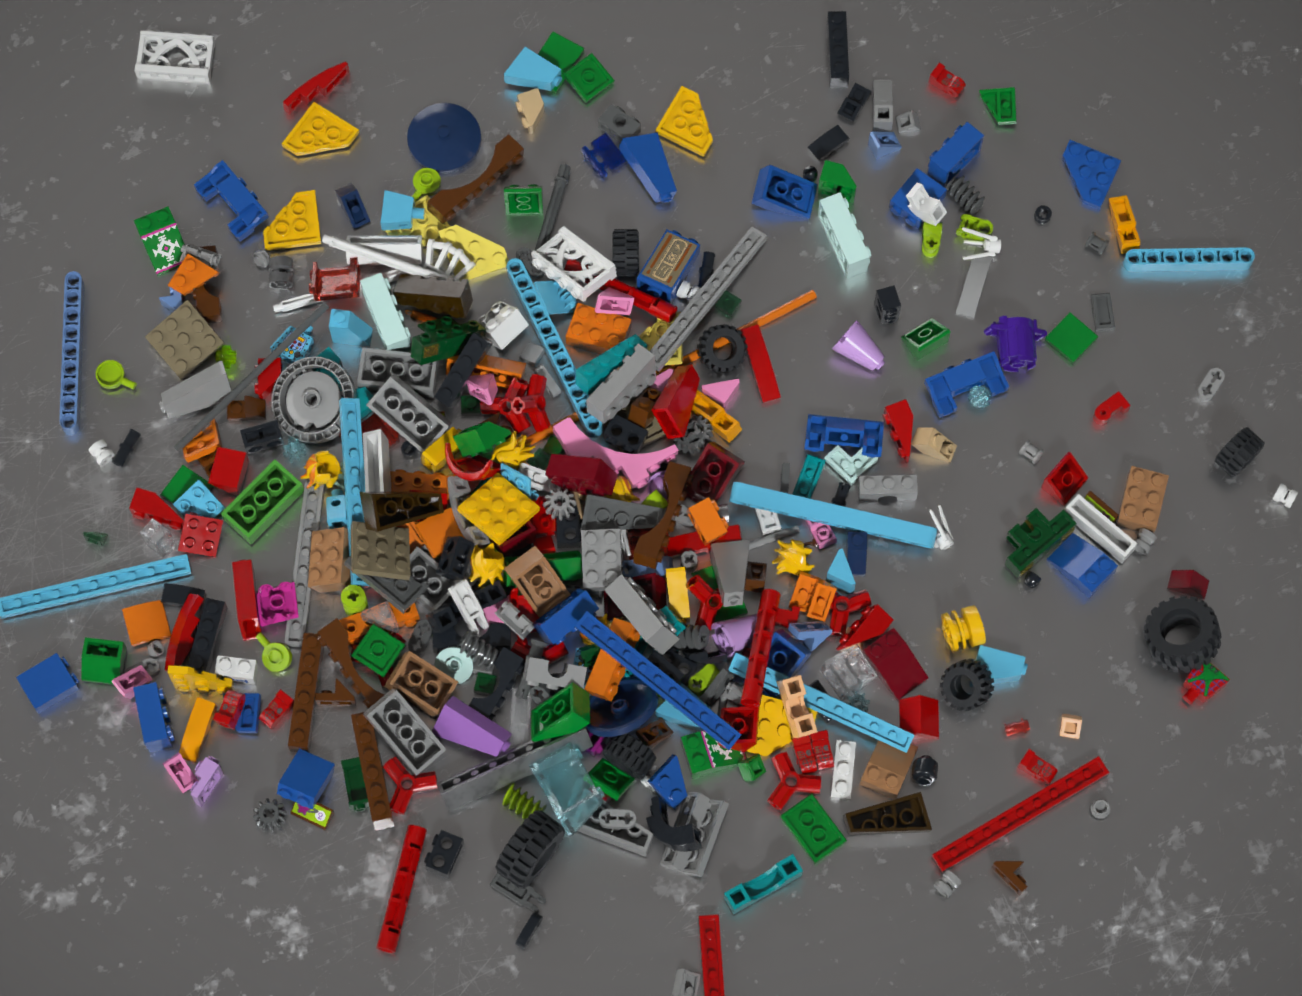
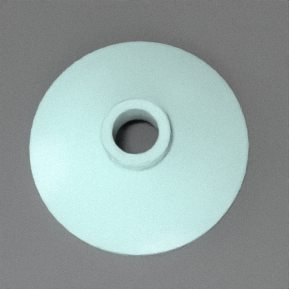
M448 647L439 652L435 659L434 667L458 681L457 684H461L468 680L472 674L471 656L466 657V651L459 653L461 649L459 647ZM452 661H457L458 665H452Z

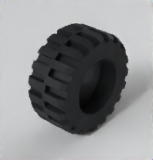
M1174 596L1169 598L1167 602L1164 600L1160 602L1158 608L1154 607L1151 610L1152 615L1147 616L1146 624L1144 625L1145 641L1151 657L1154 658L1158 665L1162 664L1164 669H1173L1175 673H1180V670L1189 673L1192 669H1196V671L1201 669L1203 664L1208 665L1211 662L1210 658L1216 657L1217 649L1221 646V630L1214 610L1208 607L1207 603L1203 600L1198 602V598L1192 596L1190 599L1187 596H1180V598L1175 599ZM1181 624H1192L1201 629L1198 636L1187 644L1176 645L1165 640L1167 633L1175 626Z
M537 810L531 813L523 821L522 825L518 827L500 854L495 866L497 873L518 888L524 889L528 887L546 867L558 849L565 835L564 827L543 811Z

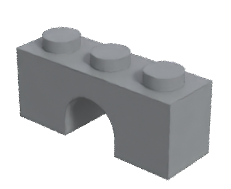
M917 475L859 476V501H878L880 497L884 496L897 497V501L916 500Z
M526 656L522 679L528 681L527 685L539 687V683L547 684L546 688L558 690V686L566 687L573 682L582 689L584 688L587 667L564 663L563 672L559 676L552 677L548 672L549 660Z

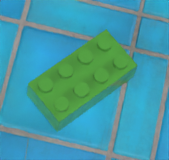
M274 459L221 512L223 520L249 544H252L304 492L303 484Z

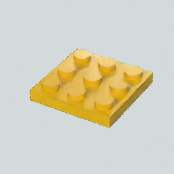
M497 473L460 504L457 511L500 546L540 511V507L501 474Z

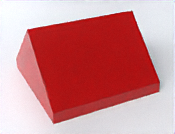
M218 447L208 483L238 496L242 491L249 465L247 453Z
M1068 452L1044 479L1041 488L1062 505H1066L1086 482L1088 476L1071 452Z
M923 695L900 699L899 727L915 734L913 739H939L938 700Z
M760 707L721 708L720 718L741 734L731 749L745 752L757 744Z

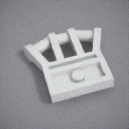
M435 239L428 240L426 262L423 268L460 280L476 266L474 261L471 262L465 255L463 249L453 247L452 243L437 242ZM434 249H441L442 251L439 255V258L436 264L434 265ZM449 252L454 256L445 271L441 269V266ZM460 259L465 267L456 276H453L452 273Z

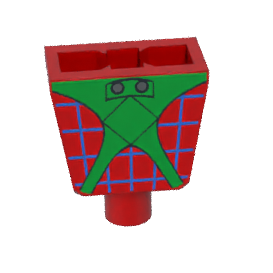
M1212 663L1208 665L1203 664L1201 669L1197 671L1196 669L1191 670L1183 684L1188 691L1182 698L1190 705L1197 698L1205 703L1224 688L1230 679Z

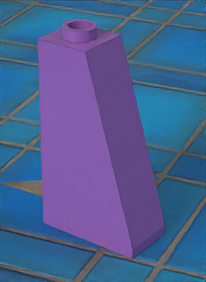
M454 696L444 705L431 731L437 737L496 757L502 751H507L511 744L509 739L512 733Z

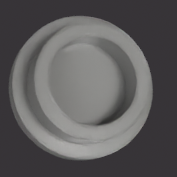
M261 249L253 253V260L256 265L264 268L269 265L270 256L266 251Z
M1097 799L1091 804L1090 810L1094 817L1103 819L1109 815L1110 805L1104 799Z

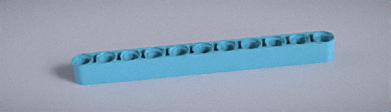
M513 258L507 263L508 277L543 348H545V352L586 434L591 438H597L603 431L602 422L591 414L582 412L583 409L587 408L586 400L589 395L587 396L576 385V368L523 262L520 259ZM513 268L520 269L516 272L511 271ZM522 283L527 284L525 287H520L519 285ZM528 299H534V300H535V301L532 302V303L527 302ZM537 314L543 315L541 318L534 317ZM544 330H550V331H551V332L548 333V334L542 333ZM553 345L558 346L557 349H550ZM565 361L566 364L559 365L558 362ZM573 377L574 380L567 381L566 378ZM575 393H582L580 397L574 396ZM592 424L598 425L596 429H591L589 426Z
M733 482L729 499L730 502L856 532H867L869 535L925 548H934L938 530L926 525L740 482Z

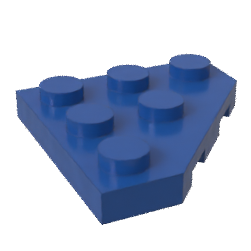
M1069 140L1062 156L1064 164L1067 165L1070 177L1075 187H1077L1082 203L1100 210L1121 160Z

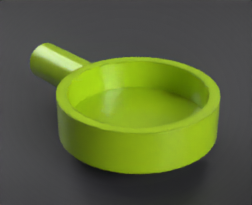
M422 168L415 173L413 177L415 192L411 196L415 202L421 196H432L439 191L441 178L436 170Z
M106 360L99 364L96 369V379L103 388L115 389L122 384L134 390L137 386L136 382L125 378L124 369L117 361Z
M262 632L259 633L256 638L264 647L262 661L265 667L273 672L287 669L292 661L290 648L281 642L270 643Z

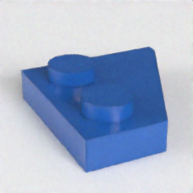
M242 693L245 694L246 699L235 727L238 733H258L261 695L259 693Z
M672 754L647 782L667 805L675 810L687 797V792L678 757Z

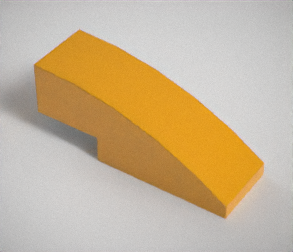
M1127 195L1109 198L1112 222L1121 254H1125L1131 249H1140V238L1136 230V221Z
M697 390L692 412L698 417L701 415L704 419L707 418L713 427V431L730 443L742 431L740 423L727 414L723 407Z
M197 697L179 750L183 759L197 763L211 729L210 725L217 710L216 703Z

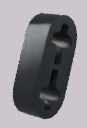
M533 912L517 938L515 945L522 949L527 947L543 916Z

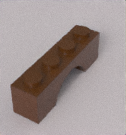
M216 245L201 246V248L218 253ZM205 284L193 289V300H196L197 306L194 307L208 323L222 322V309L219 297L208 293L205 289Z

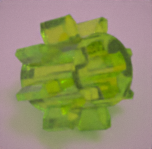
M222 345L221 350H216V363L223 361L224 368L230 369L231 364H236V350H232L230 345Z

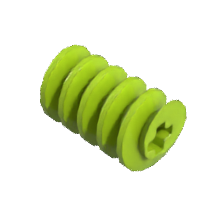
M349 585L343 589L341 600L344 611L348 616L368 610L366 594L360 586Z
M515 783L509 787L504 795L502 805L504 807L509 805L510 811L516 809V815L522 813V819L524 820L534 811L544 812L547 805H544L542 808L540 807L541 800L533 803L535 796L527 799V791L520 794L521 787L514 790Z

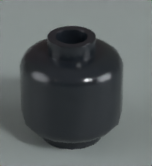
M928 755L915 759L912 767V778L916 783L921 786H929L935 782L938 775V763Z

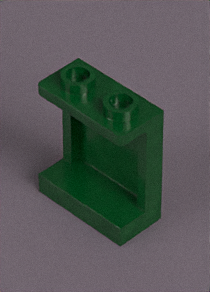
M360 758L341 760L350 810L355 812L364 811L366 807H369Z

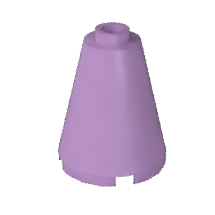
M857 320L832 348L837 353L872 371L874 369L879 370L885 363L883 360L885 356Z
M758 614L723 620L712 624L711 630L714 629L715 634L712 635L718 650L728 655L727 659L733 658L736 652L739 653L753 641Z

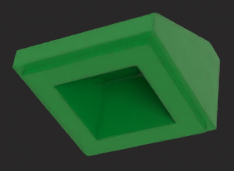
M551 435L542 452L551 457V454L562 455L564 449L557 437Z
M756 754L738 763L739 770L745 781H754L766 772L760 754Z

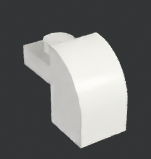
M916 183L906 195L910 202L908 208L926 223L936 226L947 213L941 201L929 197L924 186L920 183Z

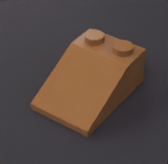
M536 546L504 568L539 618L571 595Z
M878 740L861 778L860 786L893 800L897 799L918 747L911 744L907 753Z

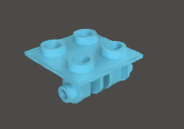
M555 280L534 282L548 315L574 313L578 301L567 289L561 288L558 282Z
M501 463V475L532 501H536L539 494H537L536 490L531 489V478Z
M200 479L173 503L184 517L185 513L190 514V512L197 513L198 516L215 518L226 508Z

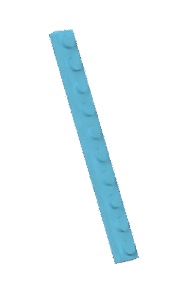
M341 398L339 400L349 557L351 556L352 521L365 522L360 492H365V473L359 398ZM350 570L351 585L369 586Z
M187 554L1 597L0 617L3 619L192 574Z
M736 652L728 671L745 678L749 658ZM767 667L763 687L780 694L776 681L790 677ZM804 684L806 691L804 702L806 707L907 753L915 734Z

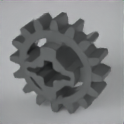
M693 415L692 419H689L685 436L672 440L678 450H682L684 454L688 450L691 454L694 453V450L700 453V448H705L706 443L712 442L710 437L714 436L712 432L713 427L707 418L704 419L700 415L697 419Z

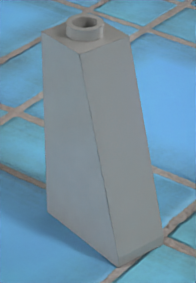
M223 361L215 363L160 393L162 401L159 404L162 413L166 412L168 419L218 405L232 391Z
M749 540L711 544L710 559L723 607L743 605Z

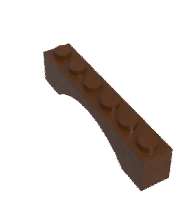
M508 134L495 145L491 163L477 179L462 187L439 191L428 200L427 210L442 224L447 220L451 221L459 210L467 208L471 200L479 198L483 190L487 187H492L501 175L505 176L510 171L513 165H518L524 158V148Z
M669 461L663 478V488L668 499L667 510L661 521L652 530L639 537L634 550L633 563L656 569L658 562H662L664 557L663 549L668 547L670 541L669 533L673 532L676 526V521L674 520L676 516L679 517L681 514V502H685L688 491L686 489L688 486L691 487L694 476L691 475V467Z
M338 618L317 632L319 635L317 640L321 646H327L330 651L328 653L329 657L334 663H339L342 667L340 672L345 679L350 678L353 683L351 685L352 689L357 695L361 694L365 700L362 702L369 709L384 694L369 686L354 668L349 655L348 632Z
M314 633L303 634L288 740L290 752H297L300 748L310 753L315 693L324 653V647L317 640L319 635Z
M364 712L352 714L351 719L372 822L376 831L394 827V821L384 780L375 729L363 715Z

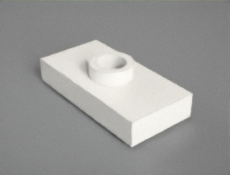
M754 508L763 535L781 530L777 513Z

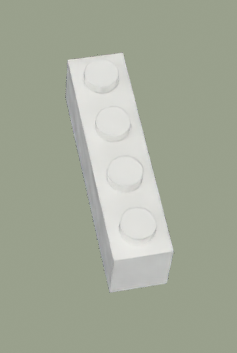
M422 235L347 236L346 241L415 265L422 264ZM346 251L347 264L354 266L362 264L380 265V263Z
M381 429L363 433L365 492H391L389 440Z
M1078 494L1065 508V511L1077 523L1076 526L1121 564L1135 550L1138 543L1081 495Z

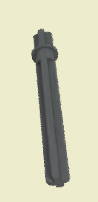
M567 164L560 165L557 177L554 178V188L535 251L550 239L565 186L569 183L567 179L571 167Z

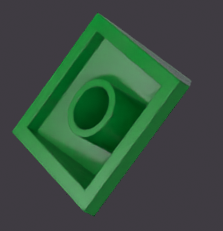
M931 318L904 334L901 338L915 359L919 360L949 341L950 330Z

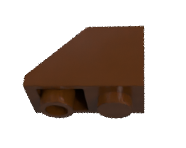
M649 386L632 403L628 421L646 429L655 417L651 410L661 392Z

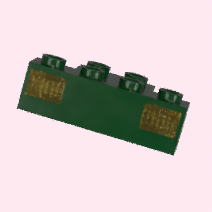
M450 316L427 320L418 324V327L425 333L412 337L411 357L420 365L458 356L472 334L478 332L485 337L486 328L476 320L459 324Z
M1035 508L1026 516L1023 524H1016L1008 531L1007 534L1009 536L1006 539L1016 550L1007 557L1005 565L1019 578L1057 544L1068 537L1074 531L1077 523L1064 509L1049 521Z

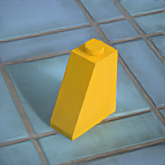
M451 427L422 453L421 464L432 474L439 472L447 464L445 456V444L447 442L451 444L453 457L460 451L453 436L461 432V429L458 428L456 430L454 427Z
M685 567L668 568L665 573L668 606L675 612L683 624H687V622H690V610Z

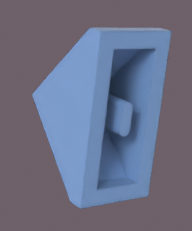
M872 131L869 134L868 145L876 160L902 148L894 132Z

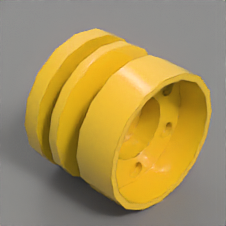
M975 605L961 608V618H959L955 610L951 611L950 615L948 613L941 614L943 635L952 653L959 651V647L961 650L966 649V640H968L972 647L986 643L983 623Z

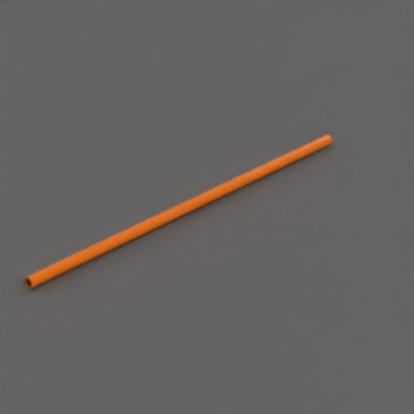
M811 290L736 330L754 325L761 327L816 299V293L814 290ZM725 337L716 339L713 344V351L730 342ZM699 349L683 356V364L666 365L659 372L656 370V376L668 369H673L674 372L677 366L688 365L701 358L697 354ZM587 408L583 409L582 412L588 413ZM576 412L551 424L548 429L542 432H535L526 437L525 444L532 443L531 445L554 434L553 426L569 417L574 423L579 421Z

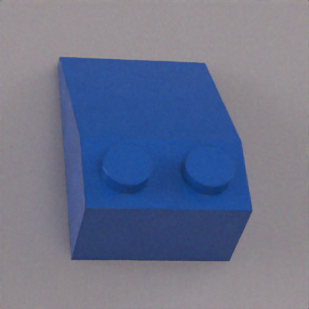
M768 165L759 171L751 204L769 211L809 219L818 184L773 165Z
M1074 533L1047 558L1049 563L1088 598L1116 572L1118 567L1104 552Z
M780 629L773 634L767 667L793 677L812 652L783 629ZM763 687L762 693L773 698L779 695Z

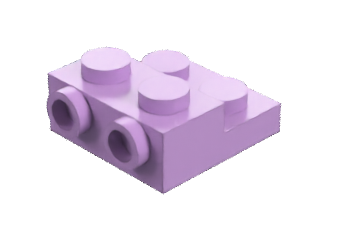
M212 756L205 757L203 761L201 760L197 764L195 775L199 782L196 781L190 790L194 802L201 807L224 775L221 766L218 764L219 761Z

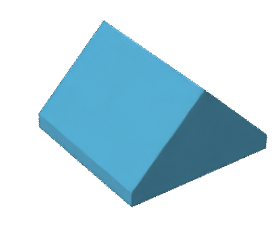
M842 548L838 550L827 572L826 581L836 586V590L850 595L854 593L856 583Z

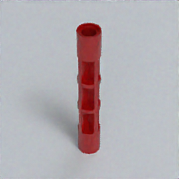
M569 259L564 270L583 271L581 261ZM585 278V283L588 284L590 280ZM615 278L598 288L604 291L610 287L633 296V305L667 323H671L677 313L678 307L659 297L655 298L638 290L637 287H631Z
M764 589L761 593L741 696V704L749 708H757L761 702L781 594L774 589Z
M408 825L385 918L376 946L378 950L396 953L409 896L427 829L416 825Z

